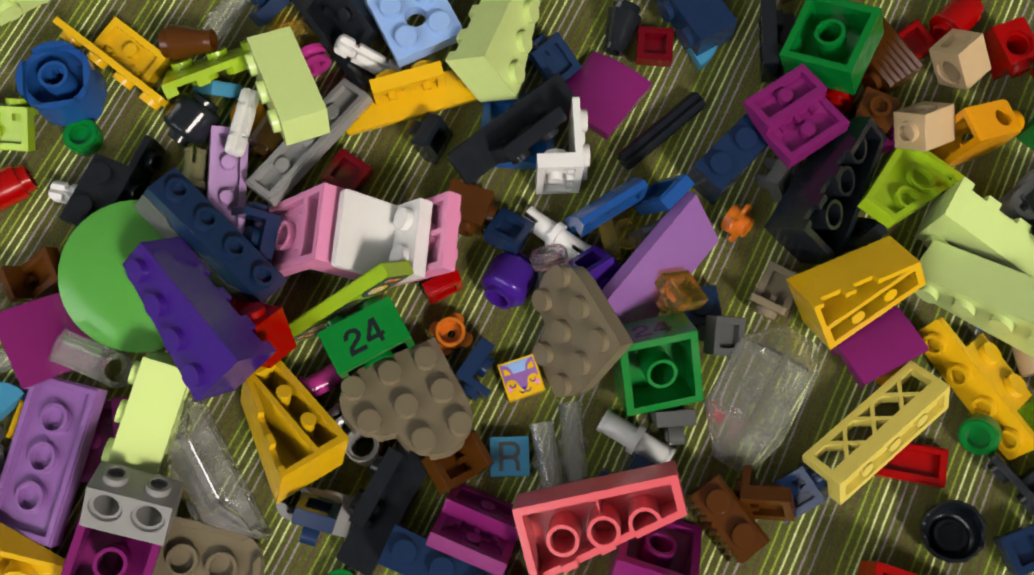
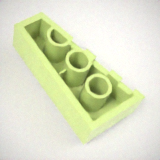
M481 0L479 4L472 5L468 13L471 21L467 28L460 29L456 37L459 45L456 51L448 53L445 62L479 102L518 99L521 84L525 80L528 54L532 50V36L535 23L539 19L541 0Z
M965 176L933 201L914 236L924 242L927 248L935 239L1034 277V236L1031 234V225L1021 217L1012 219L999 211L1002 203L991 195L985 196L984 199L972 191L975 184Z
M934 239L919 260L926 285L914 293L923 301L943 308L1034 358V277Z

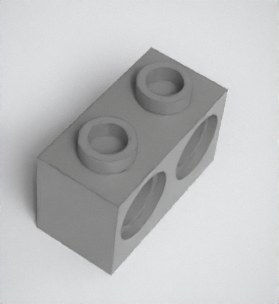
M101 461L86 486L79 526L164 546L176 519L185 482L163 475L128 468L121 464Z

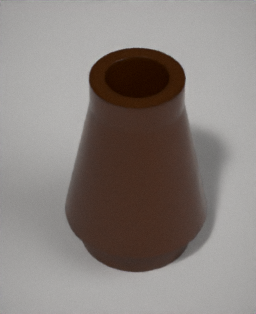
M170 24L167 28L160 29L158 43L160 51L165 58H171L173 61H179L206 52H214L218 48L217 35L213 29L205 30Z

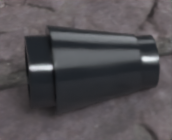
M615 0L613 6L608 8L604 52L613 56H623L641 21V16L639 15L641 9L638 5L626 0Z

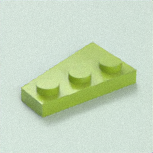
M247 39L240 42L241 47L227 51L225 46L218 47L217 51L206 52V58L192 61V58L189 57L172 62L170 64L171 68L167 69L161 84L166 99L180 95L177 88L185 84L191 83V85L202 87L212 83V80L219 77L218 72L225 70L227 75L247 70L244 58L245 54L250 53Z
M894 147L857 207L889 229L941 196L961 180L964 175L930 151L925 152Z

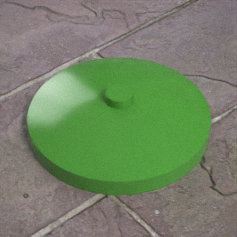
M127 200L110 204L97 210L75 228L60 256L58 287L68 315L90 338L100 344L120 351L136 353L155 352L166 348L151 317L146 313L144 304L134 285L128 279L122 264L140 242L165 238L133 208L138 200Z

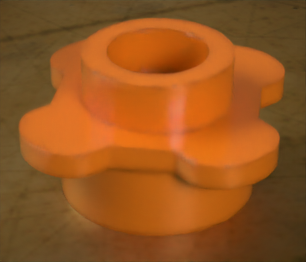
M748 203L743 208L739 204H735L724 216L721 229L730 234L729 242L733 243L738 236H746L751 230L755 221L751 214L753 205Z
M452 313L450 317H446L441 321H434L430 325L429 332L432 336L436 337L445 356H450L453 350L460 347L468 348L473 342V336L466 331L464 326L465 319L460 313ZM450 331L455 333V336L452 338L448 337V332Z

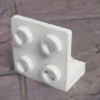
M580 96L572 97L568 121L569 152L563 149H549L544 153L537 154L535 174L536 195L579 193L581 180H587V167H590V145L585 144V132L588 131L587 109H580Z
M350 189L342 190L339 197L331 265L363 275L381 262L409 260L414 274L398 284L425 278L433 202L418 198L400 205H394Z

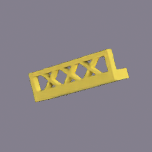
M910 360L802 455L803 462L827 481L828 496L842 505L948 409L950 385ZM911 376L927 385L920 392H902V384ZM880 403H898L899 411L895 415L875 416V408ZM871 426L872 435L867 440L848 441L847 432L853 427ZM826 451H844V460L833 470L818 459Z

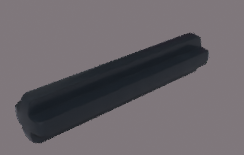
M697 92L688 94L618 153V161L624 168L632 169L703 110L705 100Z

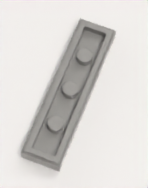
M343 78L323 99L328 112L331 133L288 146L283 141L245 181L246 185L272 206L276 207L371 105L373 101L368 93Z

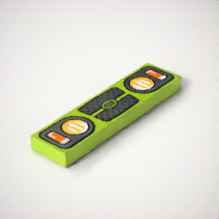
M409 260L381 262L290 322L289 327L295 342L313 338L318 335V332L325 329L324 325L329 320L340 315L347 316L359 309L360 305L365 301L381 295L414 274Z

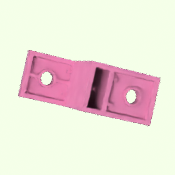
M324 182L279 202L276 207H269V213L282 217L273 258L268 261L284 277L308 269L352 280L361 276V274L331 265L340 192L345 190L344 188ZM447 191L426 199L433 202L425 278L396 284L393 287L455 271V264L458 258V229L461 221L460 194Z

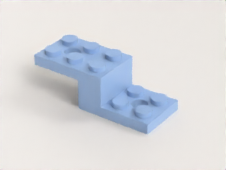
M361 0L373 16L399 68L457 43L456 37L460 29H463L448 0ZM414 14H420L426 18V21L417 27L410 26L407 23V19Z

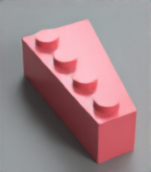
M675 460L517 494L512 508L529 575H557L561 572L565 574L578 568L580 563L601 554L603 556L617 549L618 545L634 537L638 539L687 516L685 497Z

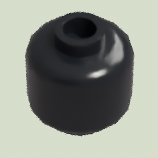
M193 91L191 95L181 93L164 116V122L171 128L168 135L185 147L190 142L196 145H204L210 138L211 125L218 126L220 123V117L216 113L219 107L196 91Z

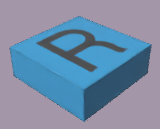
M529 436L490 437V456L493 459V464L490 466L491 478L530 476Z

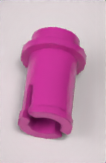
M332 362L305 378L302 375L299 376L300 382L314 398L341 385L343 381Z

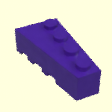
M182 237L140 242L122 264L128 279L134 285L144 304L146 313L151 317L166 350L170 353L181 373L184 384L189 388L196 402L234 391L277 351L268 340L262 342L253 332L256 325L247 314L240 316L229 303L232 298L224 287H216L209 279L210 270Z

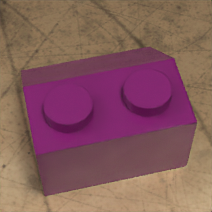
M79 518L61 575H153L161 549L160 545L79 526Z
M676 520L638 539L634 537L618 545L617 549L613 550L608 575H699L702 527Z

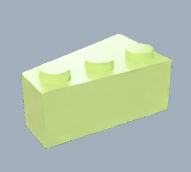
M291 26L247 37L250 53L244 55L250 76H256V89L262 105L266 104L269 109L267 110V115L273 132H280L286 146L331 133L326 105Z
M155 351L143 356L141 361L136 360L131 368L128 384H132L133 387L129 399H122L119 404L114 422L120 423L116 437L108 439L101 461L121 464L128 468L162 475L177 435L176 429L183 408H187L190 396H188L189 388L184 384L182 375L171 355L162 351Z

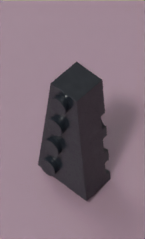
M846 117L850 121L847 131L806 158L764 226L800 263L820 265L845 253L860 212V208L857 205L869 188L887 138L872 117Z

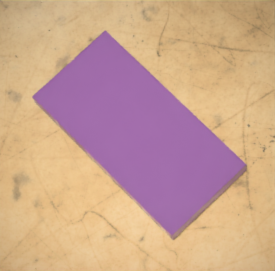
M688 191L665 214L601 290L622 324L657 317L719 241L696 194Z
M58 377L28 388L0 476L1 523L38 544L48 547H60L108 390Z

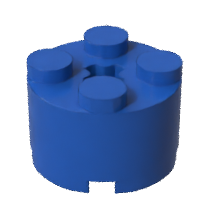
M65 41L41 43L30 50L33 54L25 62L21 60L17 66L15 82L18 92L49 123L66 127L69 123H75L83 119L96 120L102 115L104 111L103 105L107 97L105 78L90 59L72 44Z

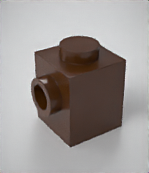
M452 178L447 191L461 195V221L458 234L472 237L473 234L483 237L486 227L499 211V206L495 205V192L472 184L466 185L463 181Z

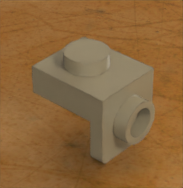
M770 261L755 292L751 293L749 301L756 305L753 311L773 321L777 315L786 319L794 303V298L786 279L799 273Z

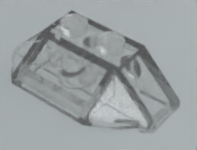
M787 325L739 337L704 402L709 432L713 443V457L743 474L744 465H752L755 471L783 443L818 375L817 344Z
M192 395L186 397L167 454L172 464L168 465L172 478L185 482L184 489L189 497L185 503L189 513L194 520H200L202 524L256 539H267L273 536L205 400L196 402Z

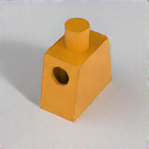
M1005 99L963 108L955 115V140L931 149L930 152L951 167L987 155L1021 133L1025 124L1024 117L1018 110H1012L1009 102ZM972 134L974 138L962 142L963 135Z

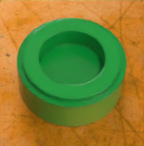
M90 119L67 124L62 135L66 147L79 156H89L96 153L104 141L102 130Z
M985 414L968 416L958 429L960 444L967 451L976 455H988L994 452L1003 436L999 423Z

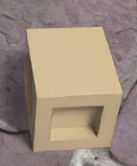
M952 28L928 49L938 84L968 90L992 69L983 33Z
M921 101L893 112L895 148L926 152L955 140L954 103Z

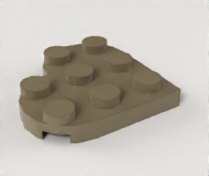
M569 263L552 266L544 273L539 289L535 290L532 294L533 307L536 311L540 312L546 326L541 335L540 343L534 345V359L538 365H541L555 396L561 398L587 393L599 383L634 342L595 279L585 267H575Z
M435 337L419 343L411 349L407 348L394 353L392 358L386 357L381 359L367 370L363 366L346 377L341 383L339 403L342 418L354 434L357 432L364 437L376 438V442L397 439L405 451L410 453L411 450L417 455L429 456L430 460H438L450 457L460 450L471 433L473 413L469 400Z
M176 516L164 546H161L153 575H264V550L260 542L255 540L250 534L237 528Z

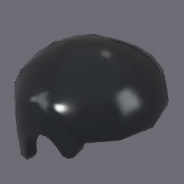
M943 500L931 506L921 520L920 536L923 545H925V548L933 557L947 563H964L978 555L984 548L987 525L974 506L961 500Z

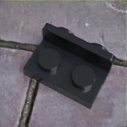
M776 0L760 1L758 28L761 82H774L785 75L779 54L795 24V15L793 13L783 14V10H776Z

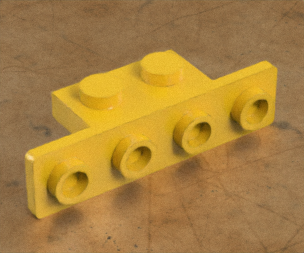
M58 16L54 18L52 22L63 30L59 35L62 39L77 49L83 45L90 50L86 56L103 70L108 65L116 70L112 77L129 90L134 86L142 90L143 92L139 95V98L156 111L161 106L169 110L172 104L151 88L173 62L172 59L165 58L157 47L116 16L93 43Z
M422 60L414 63L411 69L400 72L385 70L375 76L376 78L370 79L369 83L372 92H368L373 102L346 132L349 136L421 117L429 112L435 113L475 102L478 99L453 70L443 71L441 61L432 63L431 60Z
M939 317L919 329L917 332L930 349L924 354L947 384L950 385L972 415H988L999 423L1003 436L997 448L1005 458L1013 460L1033 451L1034 431L1018 413V410L1032 394L1027 389V385L1022 377L1015 374L1002 358L998 347L990 342L983 333L971 339L967 344H964L943 317Z

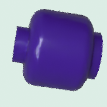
M506 252L498 254L482 277L481 283L485 291L484 295L491 304L501 309L521 306L537 281V274L531 265L530 259L524 254L518 253L516 255Z

